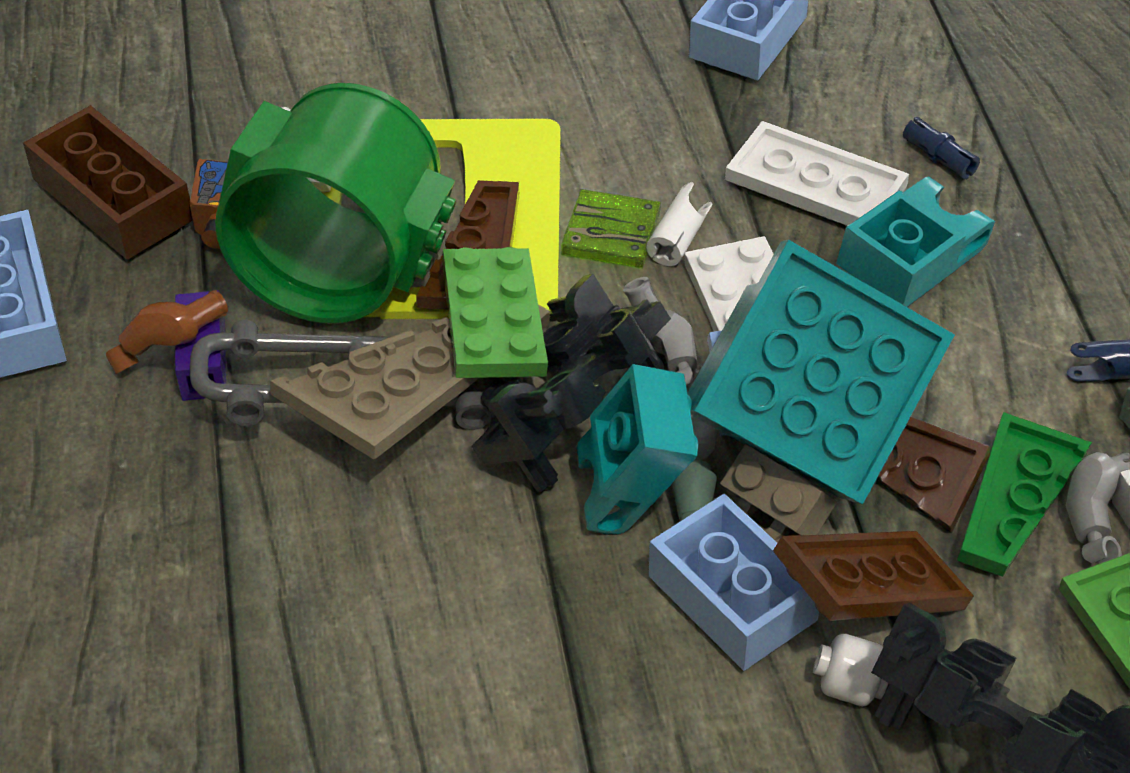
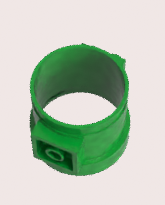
M333 83L323 85L304 94L290 111L263 101L230 150L216 212L217 240L226 262L238 279L269 305L289 315L314 322L344 323L354 321L378 309L385 302L393 287L409 293L416 277L424 280L433 256L429 253L437 254L446 235V230L443 229L441 223H448L457 201L450 197L455 180L440 174V158L430 132L417 115L399 100L380 90L360 84ZM308 178L322 182L340 191L353 200L365 213L351 210L334 202L320 192Z

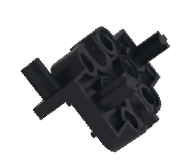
M594 274L583 276L569 290L565 297L548 301L547 306L551 310L549 321L559 322L543 333L548 360L547 376L545 378L548 381L535 388L533 384H520L517 379L502 380L501 377H498L486 388L481 395V399L492 415L490 426L471 446L483 464L517 461L537 492H542L547 486H553L558 481V474L543 451L564 429L572 428L588 419L603 401L602 396L606 393L600 383L593 384V382L607 372L629 368L632 364L664 370L663 362L650 343V340L671 320L660 301L650 303L646 299L635 306L620 308L618 305L614 306Z
M910 602L903 605L890 634L884 639L883 649L871 672L889 683L874 715L880 719V723L887 727L893 726L898 730H902L915 704L923 714L948 729L952 724L961 727L966 725L967 722H975L995 730L1007 739L1001 752L1008 756L1006 763L1023 773H1130V705H1121L1107 714L1100 705L1077 691L1070 689L1069 693L1062 698L1059 706L1050 711V713L1040 715L1029 711L1006 697L1010 689L1004 686V683L1017 659L1016 657L979 639H968L957 650L949 651L945 649L946 633L941 622L933 615Z

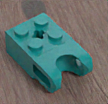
M928 176L905 192L897 191L848 225L845 229L836 264L860 281L908 307L977 255L987 245L995 221L979 210L965 215H955L944 211L939 206L940 193L945 187Z
M632 364L590 415L591 427L576 446L579 468L594 469V482L591 494L584 505L588 531L602 534H622L630 529L698 456V439L694 435L691 419L692 403L690 396L687 394L683 373ZM615 505L620 507L618 511L608 514Z

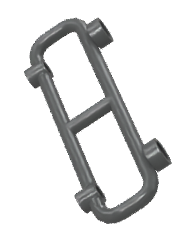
M240 320L233 324L231 333L209 334L201 338L193 346L190 355V379L193 388L201 396L212 401L227 402V417L232 423L240 426H250L258 423L263 418L264 403L283 402L271 395L270 385L221 384L211 381L208 377V359L211 353L220 350H231L236 356L243 358L254 356L258 351L348 353L349 356L351 351L392 336L258 333V326L254 322ZM505 377V380L517 379L520 384L523 383L522 377ZM465 389L444 405L455 406L456 421L461 427L475 430L483 428L490 423L492 415L481 399V395L486 389Z

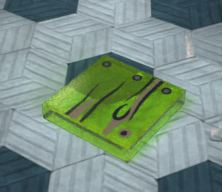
M581 189L561 244V255L643 269L648 254L647 242L655 231L661 212V202Z

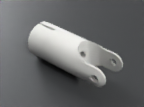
M693 182L681 188L647 242L648 254L650 257H653L654 261L663 266H674L681 261L712 206V202H707L698 212L689 202L688 195L694 185Z

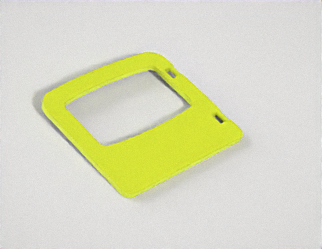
M420 119L430 132L437 148L452 147L462 151L465 166V204L478 180L519 182L520 195L512 247L529 248L538 305L551 311L547 303L551 299L558 298L561 139L559 124L551 119ZM331 187L330 192H322L325 196L341 205L343 193ZM393 287L385 302L374 312L365 316L380 317V319H442L445 317L449 319L448 310L417 308L416 295L421 287H411L409 293Z

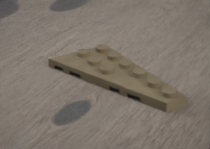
M538 305L542 329L549 325L550 311ZM445 317L432 322V329L417 335L409 330L349 352L348 360L327 367L321 362L307 367L306 375L289 381L286 376L271 380L270 393L275 398L375 460L479 378H456L449 319Z

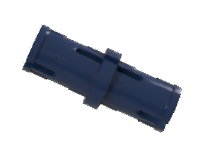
M914 117V121L910 120L903 131V138L924 150L928 154L927 158L935 164L937 162L942 163L962 179H968L969 175L972 176L978 169L980 158L954 142L955 138L949 133H941L920 117Z

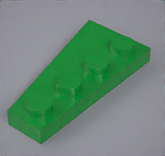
M1003 412L957 561L1003 577L1073 475L1079 462L1086 456L1092 442Z

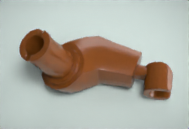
M212 290L207 295L186 306L177 302H157L147 305L119 335V342L121 344L106 352V357L115 374L138 363L139 360L136 355L143 354L153 345L173 346L193 341L198 334V329L227 315V303L218 291Z

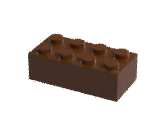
M91 105L23 142L33 179L126 260L193 221L187 183Z

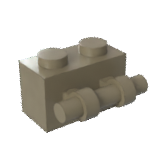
M747 444L743 446L720 483L740 496L736 505L750 518L757 508L775 518L769 528H761L777 543L782 536H788L791 529L800 535H817L837 503L836 500Z

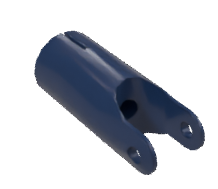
M1130 339L1079 342L1071 346L1070 351L1076 357L1100 358L1090 365L1070 367L1067 370V376L1071 380L1081 382L1130 379Z

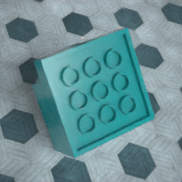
M790 240L781 241L759 282L746 286L687 393L692 403L691 415L744 445L747 444L771 460L839 498L863 505L955 334Z

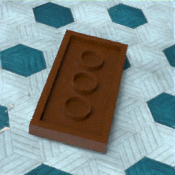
M917 531L782 536L773 550L786 567L788 575L802 586L814 601L816 609L827 617L829 621L898 616L903 605L909 602L928 613L962 611L966 609L974 597Z

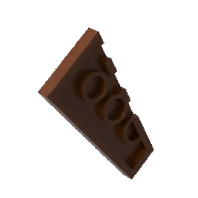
M478 180L459 215L460 222L455 231L450 232L445 241V249H502L512 247L520 195L519 182ZM443 254L439 260L436 259L433 263L426 286H421L416 295L417 308L448 310L442 264Z
M910 417L876 480L952 533L990 456V447Z

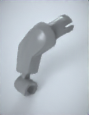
M648 277L634 279L624 286L623 292L627 295L631 306L639 305L646 299L650 303L658 301ZM665 309L671 320L650 340V343L656 352L665 356L669 371L684 374L688 393L695 381L692 372L697 369L693 330L683 317L671 310Z
M1100 452L1090 454L1079 462L1072 475L1065 506L1077 540L1085 544L1082 548V555L1088 562H1098L1101 564L1122 556L1119 543L1112 536H1108L1112 533L1107 504L1116 490L1120 472L1130 470V462H1124L1130 460L1129 453H1121L1113 457Z

